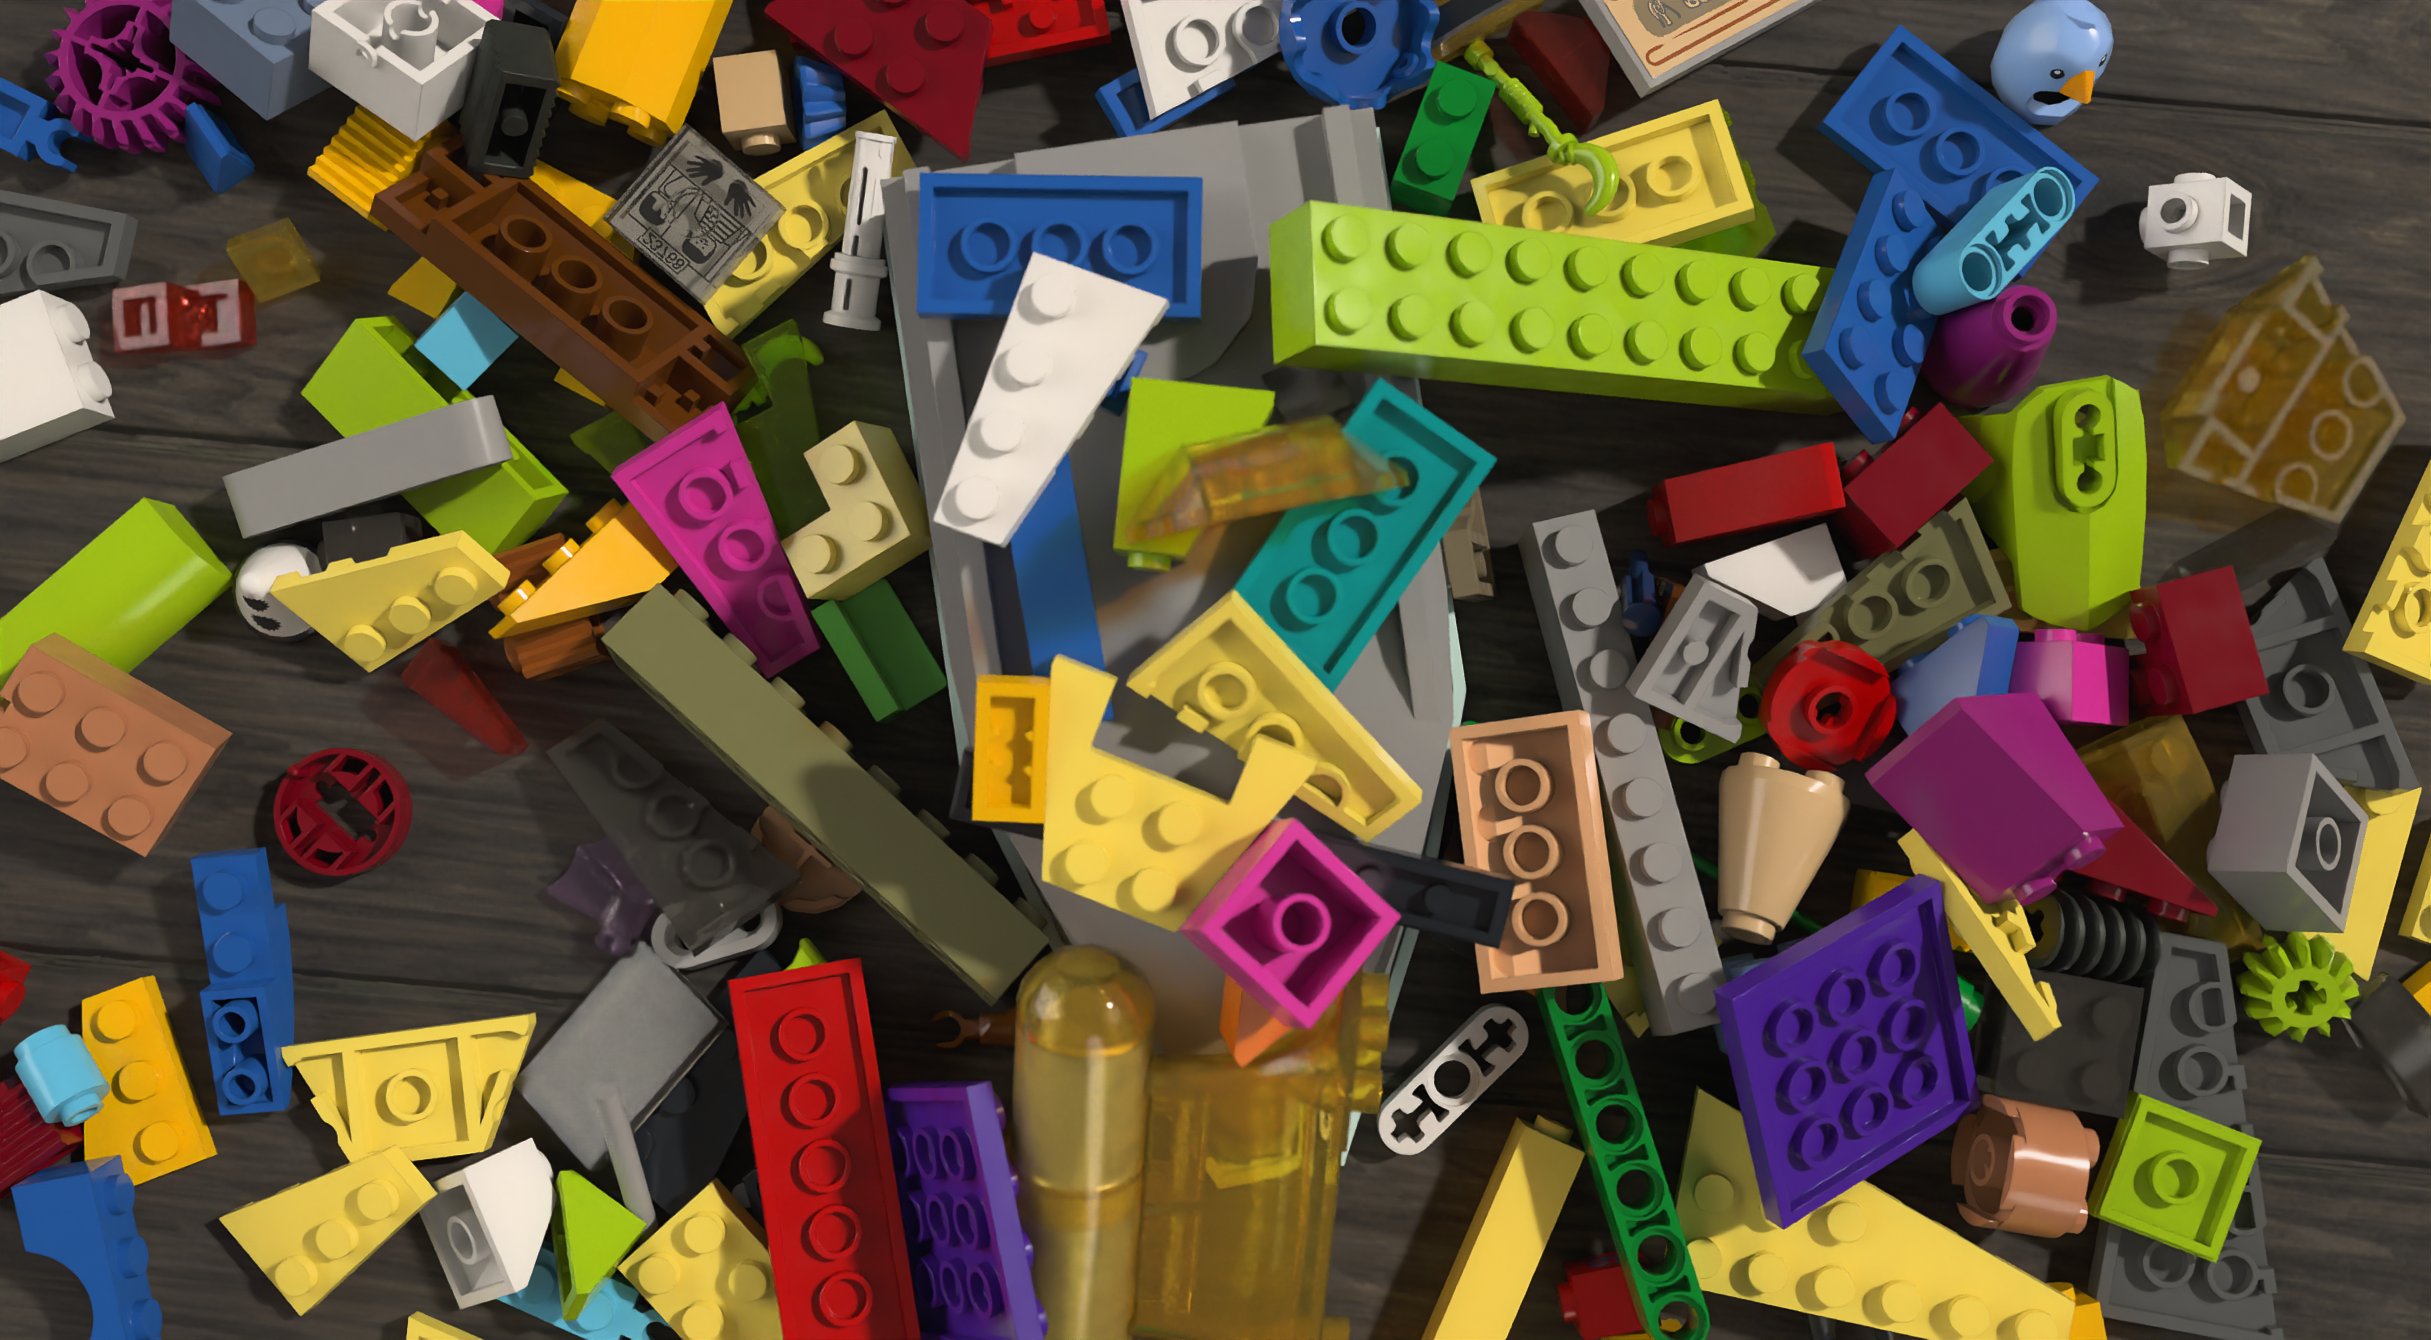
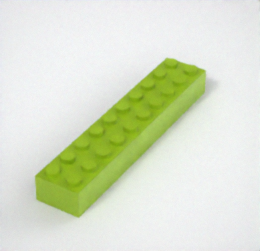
M1313 200L1308 201L1269 225L1274 365L1822 416L1844 411L1801 356L1835 269Z

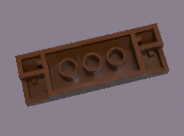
M463 133L426 151L420 171L374 195L369 214L655 443L724 401L729 415H731L765 372L766 368L529 177L518 178L474 172L468 168V159L465 158L467 151L463 149L465 144L462 140Z

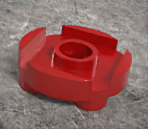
M1811 639L1795 645L1790 655L1773 671L1763 692L1758 719L1774 746L1791 762L1807 770L1831 772L1839 770L1834 765L1845 764L1853 758L1861 762L1871 756L1882 745L1895 720L1896 698L1890 694V683L1887 677H1890L1885 667L1862 648L1843 641L1819 642ZM1836 692L1835 699L1842 705L1836 715L1826 713L1821 721L1816 720L1818 713L1816 705L1819 700L1829 693Z

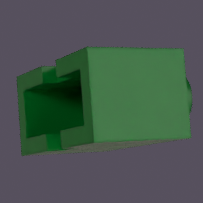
M1437 60L1389 190L1391 201L1435 217L1447 218L1497 82Z

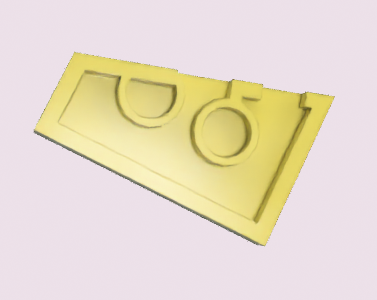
M460 530L392 547L387 556L365 562L355 563L352 558H347L329 563L324 572L304 577L298 571L279 575L276 577L269 593L370 673L505 589L511 572L468 534Z
M396 1144L333 1169L322 1176L302 1184L298 1183L280 1190L274 1195L257 1202H250L235 1208L218 1219L297 1313L302 1316L316 1307L438 1193Z

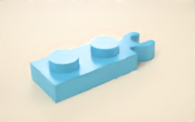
M545 1240L541 1244L527 1287L515 1293L496 1298L586 1340H622L624 1336L631 1340H655L649 1331L651 1322H660L665 1326L671 1327L652 1306L648 1308L639 1304L642 1296L641 1293L625 1276L616 1272L577 1320L563 1321L554 1246Z

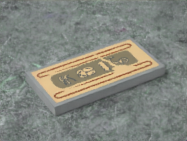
M1823 0L1579 1L1640 98H1643Z

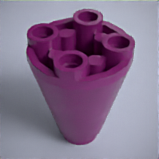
M2007 284L1992 299L1940 315L1919 372L1934 392L1952 404H1957L1964 409L1973 411L2006 402L2027 387L2041 365L2056 329L2057 310L2054 302L2046 293L2037 288Z

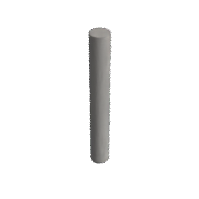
M606 1081L598 1084L593 1089L592 1095L625 1208L647 1223L637 1242L641 1245L659 1229V1225L619 1085L614 1081Z

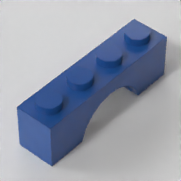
M121 1155L43 1168L11 1187L25 1251L48 1256L64 1264L80 1279L87 1290L93 1309V1329L90 1340H161L162 1312L159 1303L151 1296L146 1273L149 1261L148 1248L144 1239L138 1236L132 1210L135 1201V1189L130 1176L124 1173Z

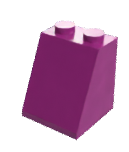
M2036 692L1955 697L1865 773L1871 786L1987 904L2017 900L2021 906L2044 898L2056 889L2057 884L2053 880L2056 876L2067 868L2068 870L2079 869L2098 859L2106 852L2103 842L2124 827Z

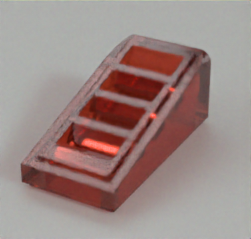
M430 638L400 675L403 678L402 682L498 754L517 756L522 755L528 748L529 743L456 646H453L449 641Z

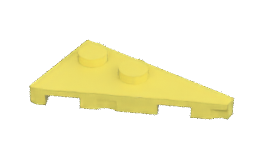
M1914 828L1897 842L1910 859V865L1914 874H1923L1939 880L1944 909L1952 929L1960 938L1967 942L2035 1042L2041 1040L2062 1026L2057 1017V1004L2050 984L2042 981L2037 984L2033 982L2024 954L2036 945L2024 910L2018 901L2010 900L1987 904Z

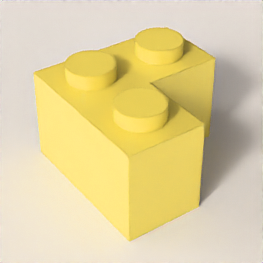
M854 420L803 453L831 509L780 542L808 599L845 601L933 547L926 499L891 428Z

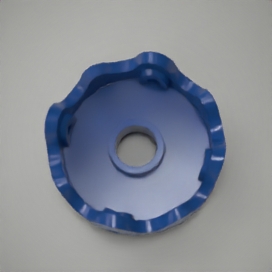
M1283 0L1279 17V43L1284 61L1293 78L1309 95L1327 105L1340 106L1349 104V109L1353 110L1373 107V110L1384 108L1385 104L1400 92L1418 87L1432 76L1436 63L1431 55V42L1439 22L1440 12L1438 6L1432 0ZM1355 8L1364 18L1365 31L1360 41L1351 46L1343 37L1342 22L1346 14Z

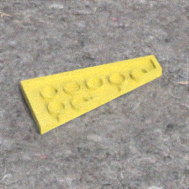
M1696 1085L1674 1207L1701 1290L1928 1340H2069L2075 1302L2070 1297L2002 1258L1994 1256L1969 1242L1953 1230L1935 1220L1927 1218L1865 1180H1862L1784 1230L1765 1218L1741 1111ZM1666 1244V1250H1665L1664 1258H1665L1666 1252H1667V1244Z

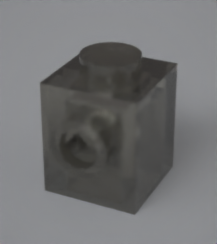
M379 505L357 506L345 509V519L322 522L324 540H321L318 545L319 565L322 572H324L331 562L352 558L355 563L365 562L387 556L392 547L424 540L421 519L399 511L385 513L384 506Z

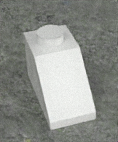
M1826 523L1703 564L1691 570L1692 575L1696 573L1748 599L1758 608V613L1774 621L1795 615L1798 626L1848 584Z

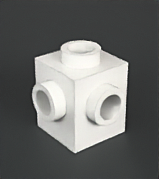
M2207 173L2180 174L2174 178V183L2149 186L2148 206L2142 210L2139 219V232L2144 243V249L2165 260L2169 268L2176 270H2200L2208 267L2209 260L2247 257L2252 194L2227 177L2216 178L2214 175Z

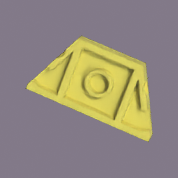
M536 1013L291 1044L281 1047L282 1058L288 1067L295 1065L314 1093L315 1097L310 1101L323 1121L329 1123L336 1130L338 1144L350 1162L396 1144L410 1161L478 1153L492 1147L536 1025Z

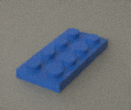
M1900 24L1816 128L1873 174L1895 167L1908 186L1919 193L1924 202L1925 209L1933 220L1948 232L1990 189L2041 168L2054 167L2068 177L2075 194L2073 213L2100 180ZM2061 228L2011 280L2015 283L2024 277Z
M1895 167L1872 176L1801 354L1806 363L1872 445L1895 439L1940 316L1933 315L1920 306L1913 292L1912 277L1919 262L1946 235L1943 234L1925 209L1924 202L1919 193L1908 186Z
M920 173L916 313L920 319L1008 320L1032 254L1035 252L1168 299L1170 306L1158 323H1201L1203 177Z

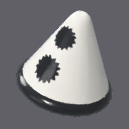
M281 538L258 545L244 557L238 565L233 578V601L240 619L252 632L272 642L293 643L316 635L318 631L271 595L269 591L279 575L298 571L304 577L324 572L332 561L322 550L300 539Z

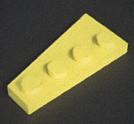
M2431 459L2342 649L2344 652L2423 685H2431Z

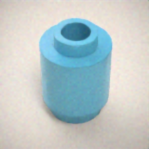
M54 1025L40 1030L27 1037L14 1049V1054L19 1061L15 1066V1071L46 1123L62 1121L66 1127L74 1126L93 1117L104 1107L101 1100L109 1093L110 1086L81 1036L70 1034L66 1025Z

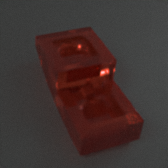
M240 279L180 286L165 281L111 289L115 352L122 354L176 353L257 345L253 283Z

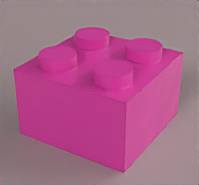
M1293 818L1269 822L1180 927L1179 931L1283 1026L1309 1030L1401 916L1299 821Z

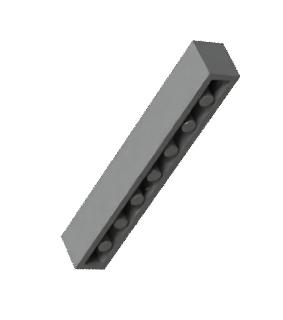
M1595 510L1532 523L1517 541L1563 712L1581 710L1588 712L1590 716L1612 891L1652 1037L1674 1035L1721 1023L1713 991L1725 985L1727 981L1649 703L1634 697L1625 687L1638 664L1630 635L1622 625L1621 603Z

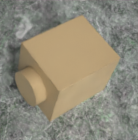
M777 50L713 58L722 133L736 151L743 150V153L747 155L763 156L780 151L781 144L796 143L797 135L789 73Z

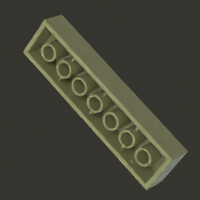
M657 583L601 638L616 665L992 1007L1050 942L1051 939L1042 932L1048 924L1046 919L1021 897L1011 904L995 889L999 877L973 853H970L964 860L948 846L949 841L947 839L951 834L930 813L921 809L916 815H913L902 805V799L899 796L902 789L883 770L873 764L866 772L854 761L855 756L851 752L854 746L837 728L826 720L819 727L813 724L807 718L808 713L802 708L806 704L805 701L785 681L777 676L769 684L760 675V669L754 664L757 661L756 656L739 639L728 633L721 640L714 634V628L706 620L709 614L693 597L683 589H680L673 596L661 584Z

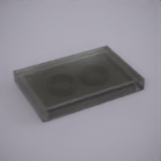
M639 937L512 1084L588 1170L601 1172L611 1161V1156L592 1095L593 1089L598 1084L606 1081H614L619 1085L631 1130L634 1134L730 1023L677 968L665 964L658 958L651 941Z

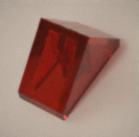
M1524 10L1514 18L1506 39L1584 135L1594 127L1604 110L1611 50L1590 18Z

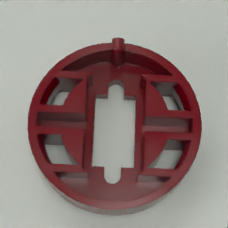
M330 748L312 753L286 770L288 773L282 780L274 801V825L277 836L285 851L304 868L328 876L361 874L374 870L386 863L403 845L412 821L411 795L400 772L383 757L361 749ZM355 759L368 764L360 773L344 771ZM321 782H325L329 787H335L340 783L377 819L371 826L377 834L375 841H370L366 836H361L356 841L318 804L325 797L319 791V784ZM388 787H390L394 799L390 805L384 792ZM296 820L302 832L299 836H297L293 825ZM326 851L343 852L333 864L319 859Z

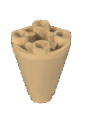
M1746 752L1741 754L1738 765L1729 766L1722 771L1719 782L1718 912L1723 916L1720 930L1731 937L1745 942L1771 945L1775 932L1782 931L1843 829L1848 820L1851 805L1849 799L1843 795L1845 781L1842 778L1819 770H1809L1804 776L1779 769L1780 763L1769 756Z

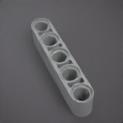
M489 395L445 406L241 470L222 478L242 537L247 539L498 465L514 458L494 396Z

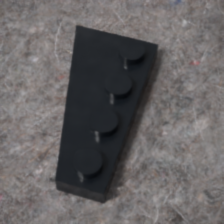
M765 948L756 953L735 979L784 971L787 966ZM728 987L625 1105L650 1197L671 1216H674L712 1180L718 1177L730 1154L729 1150L745 1119L748 1118ZM602 1132L591 1146L613 1165L606 1139Z

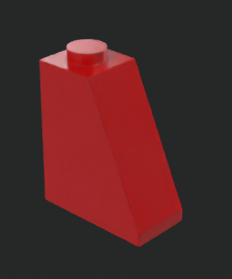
M1833 442L1666 479L1652 488L1653 498L1647 499L1646 502L1650 530L1653 536L1661 535L1664 550L1809 523L1846 507Z

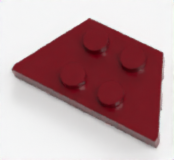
M775 0L764 9L763 12L769 21L964 164L970 158L977 107L980 106L984 85L982 78L985 61L989 58L994 31L992 20L965 0Z

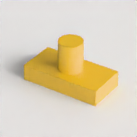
M978 675L972 820L1044 823L1051 677Z

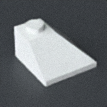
M532 1138L430 1182V1185L438 1194L419 1213L460 1310L515 1293L528 1285L558 1198L552 1185L553 1171L547 1157L537 1150Z

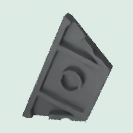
M2323 557L2313 559L2300 568L2249 619L2270 692L2269 694L2235 702L2255 754L2314 753L2343 786L2393 794H2403L2420 788L2367 661L2342 651L2352 625Z

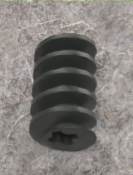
M2055 889L2034 903L2022 906L2036 945L2024 954L2030 968H2042L2058 973L2062 971L2063 973L2075 976L2083 975L2093 979L2121 983L2129 980L2132 976L2144 977L2153 973L2161 959L2164 944L2162 927L2156 915L2147 912L2145 906L2125 902L2120 903Z

